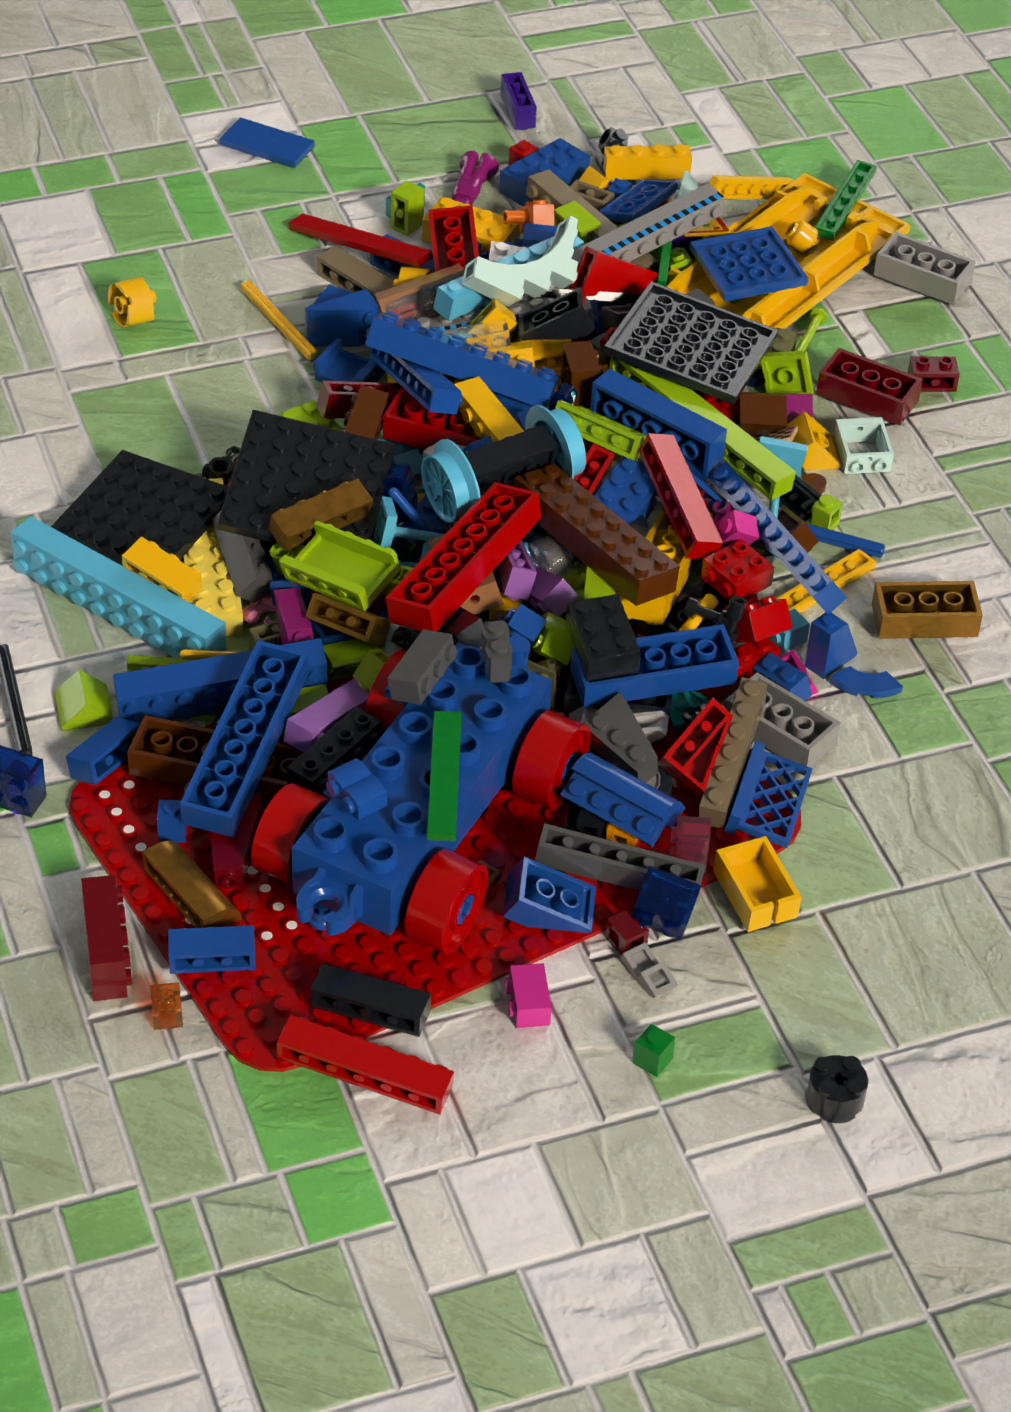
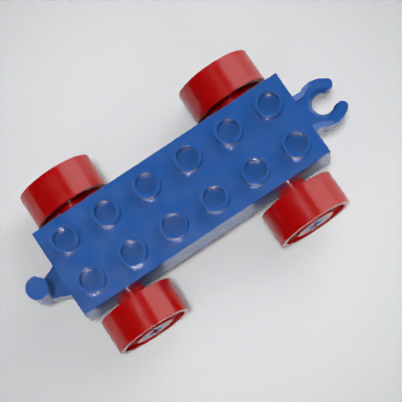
M519 635L509 637V642L513 649L511 679L509 682L490 683L485 676V661L482 658L481 649L457 642L455 645L457 649L455 660L450 663L443 677L438 680L432 692L421 705L414 703L405 705L385 697V688L388 686L387 678L407 651L398 650L387 659L372 685L365 712L381 721L382 736L361 761L371 775L376 777L387 792L386 807L357 820L351 814L348 815L344 811L341 801L336 797L329 799L294 783L284 786L273 797L259 822L254 836L251 852L252 865L257 871L293 886V893L298 895L296 904L297 920L299 922L307 923L311 920L313 907L318 903L336 911L325 918L326 933L330 936L345 932L356 921L391 936L405 917V933L407 937L445 954H451L460 947L470 933L482 908L489 874L485 865L459 855L454 850L512 773V787L516 795L551 810L560 808L566 801L560 794L574 773L572 770L573 765L582 755L589 752L591 741L590 727L550 710L552 680L528 669L530 642L527 638ZM434 711L462 712L456 841L427 840Z

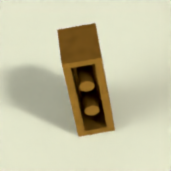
M313 593L305 616L365 642L384 645L391 625L390 620L366 610L362 611L318 593Z

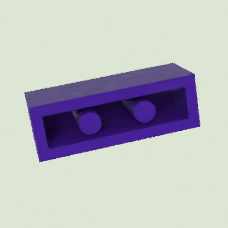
M522 72L501 74L500 95L515 130L536 128L537 106Z

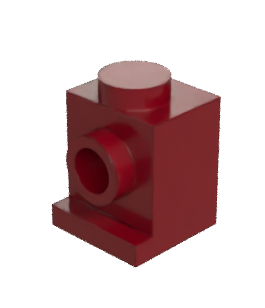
M626 910L615 913L607 919L605 937L620 955L645 942L648 943L649 929L646 926L641 928L639 922L632 918Z

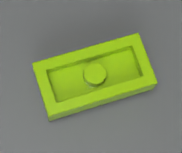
M680 247L671 249L669 269L674 267L682 271L693 264L691 257L684 247L681 249Z

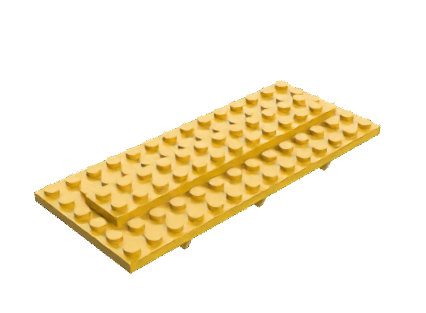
M804 173L782 190H777L770 199L740 221H736L728 226L731 234L772 226L807 275L808 285L745 297L732 304L730 301L724 302L696 258L691 256L693 264L682 271L674 267L670 269L665 287L683 294L698 288L714 300L715 306L774 329H786L877 257V253L895 232L906 235L910 231V224L864 201L858 200L834 241L817 236L819 240L817 246L812 251L808 250L805 253H800L787 244L786 230L792 222H798L799 220H804L815 227L838 191L837 188Z

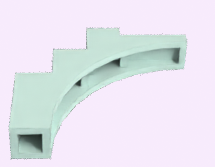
M570 216L558 224L552 243L538 260L526 264L508 265L492 262L479 256L466 264L462 285L491 299L496 298L503 305L509 307L515 302L520 301L524 293L536 298L547 292L550 285L564 289L568 285L573 284L578 275L576 271L578 262L571 259L574 253V239L578 233L576 229L578 219Z

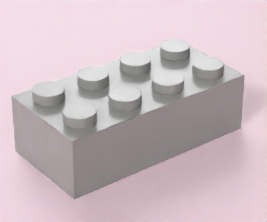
M895 232L877 253L874 276L954 305L972 283L976 261Z
M758 672L750 678L768 683L766 702L753 739L754 741L764 743L767 749L780 757L810 768L837 745L841 722ZM738 689L725 699L724 708L731 712Z

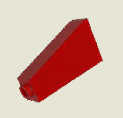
M586 246L576 270L578 273L577 278L573 284H570L569 289L575 290L581 287L586 296H596L599 291L642 294L651 281L656 283L659 274L641 265Z

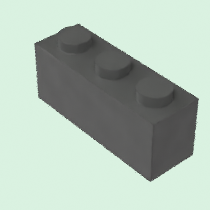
M422 630L387 678L392 700L420 705L423 703L425 698L432 692L438 680L443 677L450 663L456 658L457 649L454 646L452 634Z

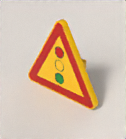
M719 216L685 233L684 237H716V235H728L731 232Z

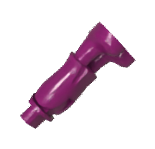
M468 151L460 158V177L454 186L452 200L473 205V202L479 196L481 186L486 178L493 177L498 172L499 163L488 153H482L479 160L476 151Z

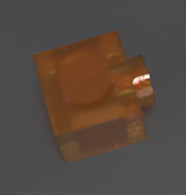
M179 982L150 985L154 1030L183 1027Z

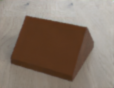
M742 392L738 397L735 424L750 436L786 428V395Z

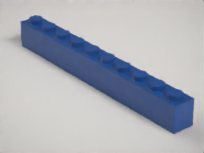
M724 462L708 477L710 481L737 511L756 516L759 537L824 611L830 614L848 597L727 462Z

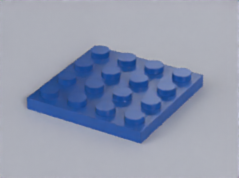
M772 226L690 242V251L724 302L808 285L807 275Z

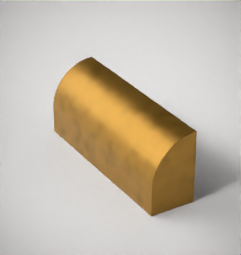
M163 841L142 851L144 871L194 928L227 927L242 919L239 911L178 843Z

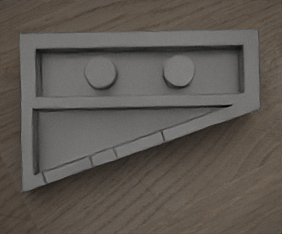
M621 692L583 722V724L590 727V746L609 763L646 783L658 773L657 755Z

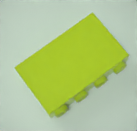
M316 520L313 524L316 534L295 558L284 555L279 560L285 579L365 611L401 570L396 552L389 547H382L369 539H362L349 531L345 532L329 523L325 524Z

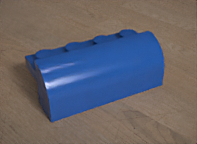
M591 752L582 755L573 765L572 770L574 773L560 794L564 799L650 847L654 846L665 827L670 830L673 829L685 809L682 802Z

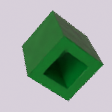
M650 1024L635 1041L633 1064L657 1077L673 1059L675 1037Z

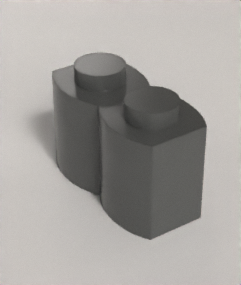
M505 621L484 622L482 627L481 655L485 661V676L490 683L509 682L512 673L513 654L512 645L509 642V627Z

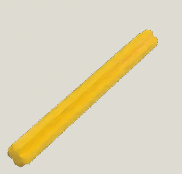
M250 280L241 283L242 292L307 360L312 361L318 357V350Z

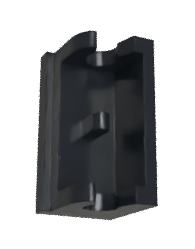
M795 475L792 490L780 496L779 508L784 505L803 521L812 518L811 508L816 501H819L822 495Z

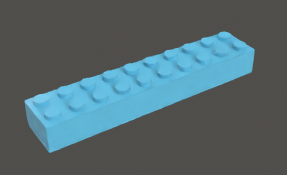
M31 516L10 532L15 570L35 580L38 584L48 587L58 595L73 601L76 605L84 607L96 616L111 622L114 626L129 632L134 637L147 642L152 647L165 652L172 658H180V651L184 649L227 651L226 624L221 619Z

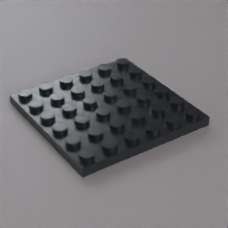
M651 281L605 344L603 354L610 356L612 359L631 364L635 368L654 373L658 377L675 381L679 385L695 389L702 394L716 397L722 402L735 404L775 341L778 330Z
M252 410L218 519L217 530L276 544V539L269 531L272 514L279 509H286L301 500L310 499L322 491H329L344 482H350L358 478L374 500L371 515L344 526L340 530L349 531L357 537L371 540L397 444Z
M122 450L51 527L123 566L122 555L141 536L148 541L155 542L162 550L168 554H174L180 560L211 526V519L222 510L228 486Z

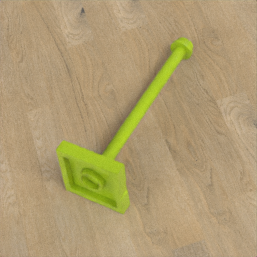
M823 308L812 310L810 314L811 322L795 351L766 353L761 361L766 393L814 394L808 354L805 350L818 326L825 323L827 319L826 311Z

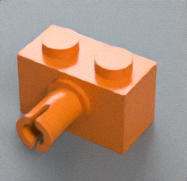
M546 200L526 202V206H520L518 210H504L503 222L504 224H520V233H524L525 223L554 226V204L546 205Z

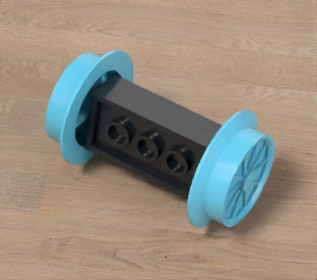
M536 405L531 407L527 413L524 432L507 436L497 442L488 443L475 450L463 452L449 439L438 441L434 453L424 457L421 465L423 486L432 508L443 521L451 523L459 520L494 482L513 486L514 477L555 464L574 479V476L581 474L585 469L586 452L580 431L567 412L562 409L550 411L544 406Z

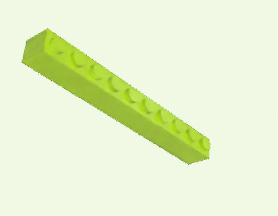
M611 358L609 369L726 428L727 434L723 462H727L737 474L771 501L792 490L796 471L692 389L679 385L667 378L658 377L644 369L635 368L621 360Z

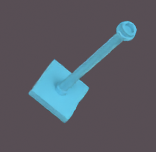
M760 436L759 443L794 469L796 475L800 478L808 445ZM780 497L769 502V510L776 518H778ZM765 544L764 546L766 547V549L769 550V551L774 555V560H773V562H774L775 559L777 558V556H776V555L772 552V550Z
M382 496L372 538L375 544L391 548L392 540L395 536L428 541L444 535L442 533L398 527L396 524L398 516L392 498ZM523 542L531 558L532 545H528V543Z

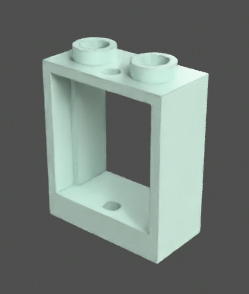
M882 417L836 419L834 439L844 474L891 472L894 453ZM875 441L878 452L850 454L847 443Z

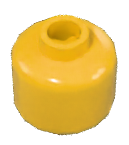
M804 220L792 222L785 233L787 244L800 253H805L808 250L812 251L819 242L817 239V229Z

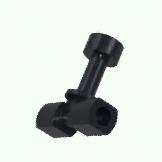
M733 596L729 601L727 610L723 609L720 613L701 606V600L690 597L686 603L683 615L692 619L698 615L717 622V625L724 624L734 648L740 631L737 628V624L744 616L748 600L740 596Z

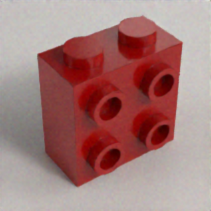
M740 539L703 558L701 577L728 601L733 596H740L746 599L772 585L774 566Z

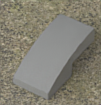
M646 942L621 955L620 958L629 972L653 998L678 986L664 961L661 963L657 961Z

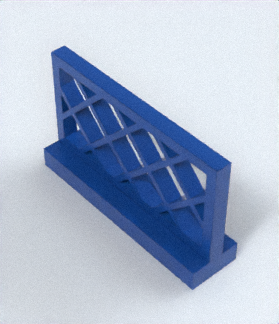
M755 741L724 832L734 835L737 829L758 838L766 836L769 842L788 848L813 768L764 751L765 744ZM765 761L775 764L778 769L769 771L764 764ZM797 772L805 776L803 779L795 781L790 773ZM783 775L788 783L779 785L774 777ZM768 780L772 788L764 790L759 782ZM793 789L797 797L789 799L784 791ZM777 793L782 802L773 804L768 796ZM761 798L766 806L758 809L752 800ZM786 807L792 816L783 818L778 810ZM771 812L776 820L767 823L762 814ZM755 817L760 825L753 826L745 823V820ZM780 826L786 836L783 837L775 834L772 828Z

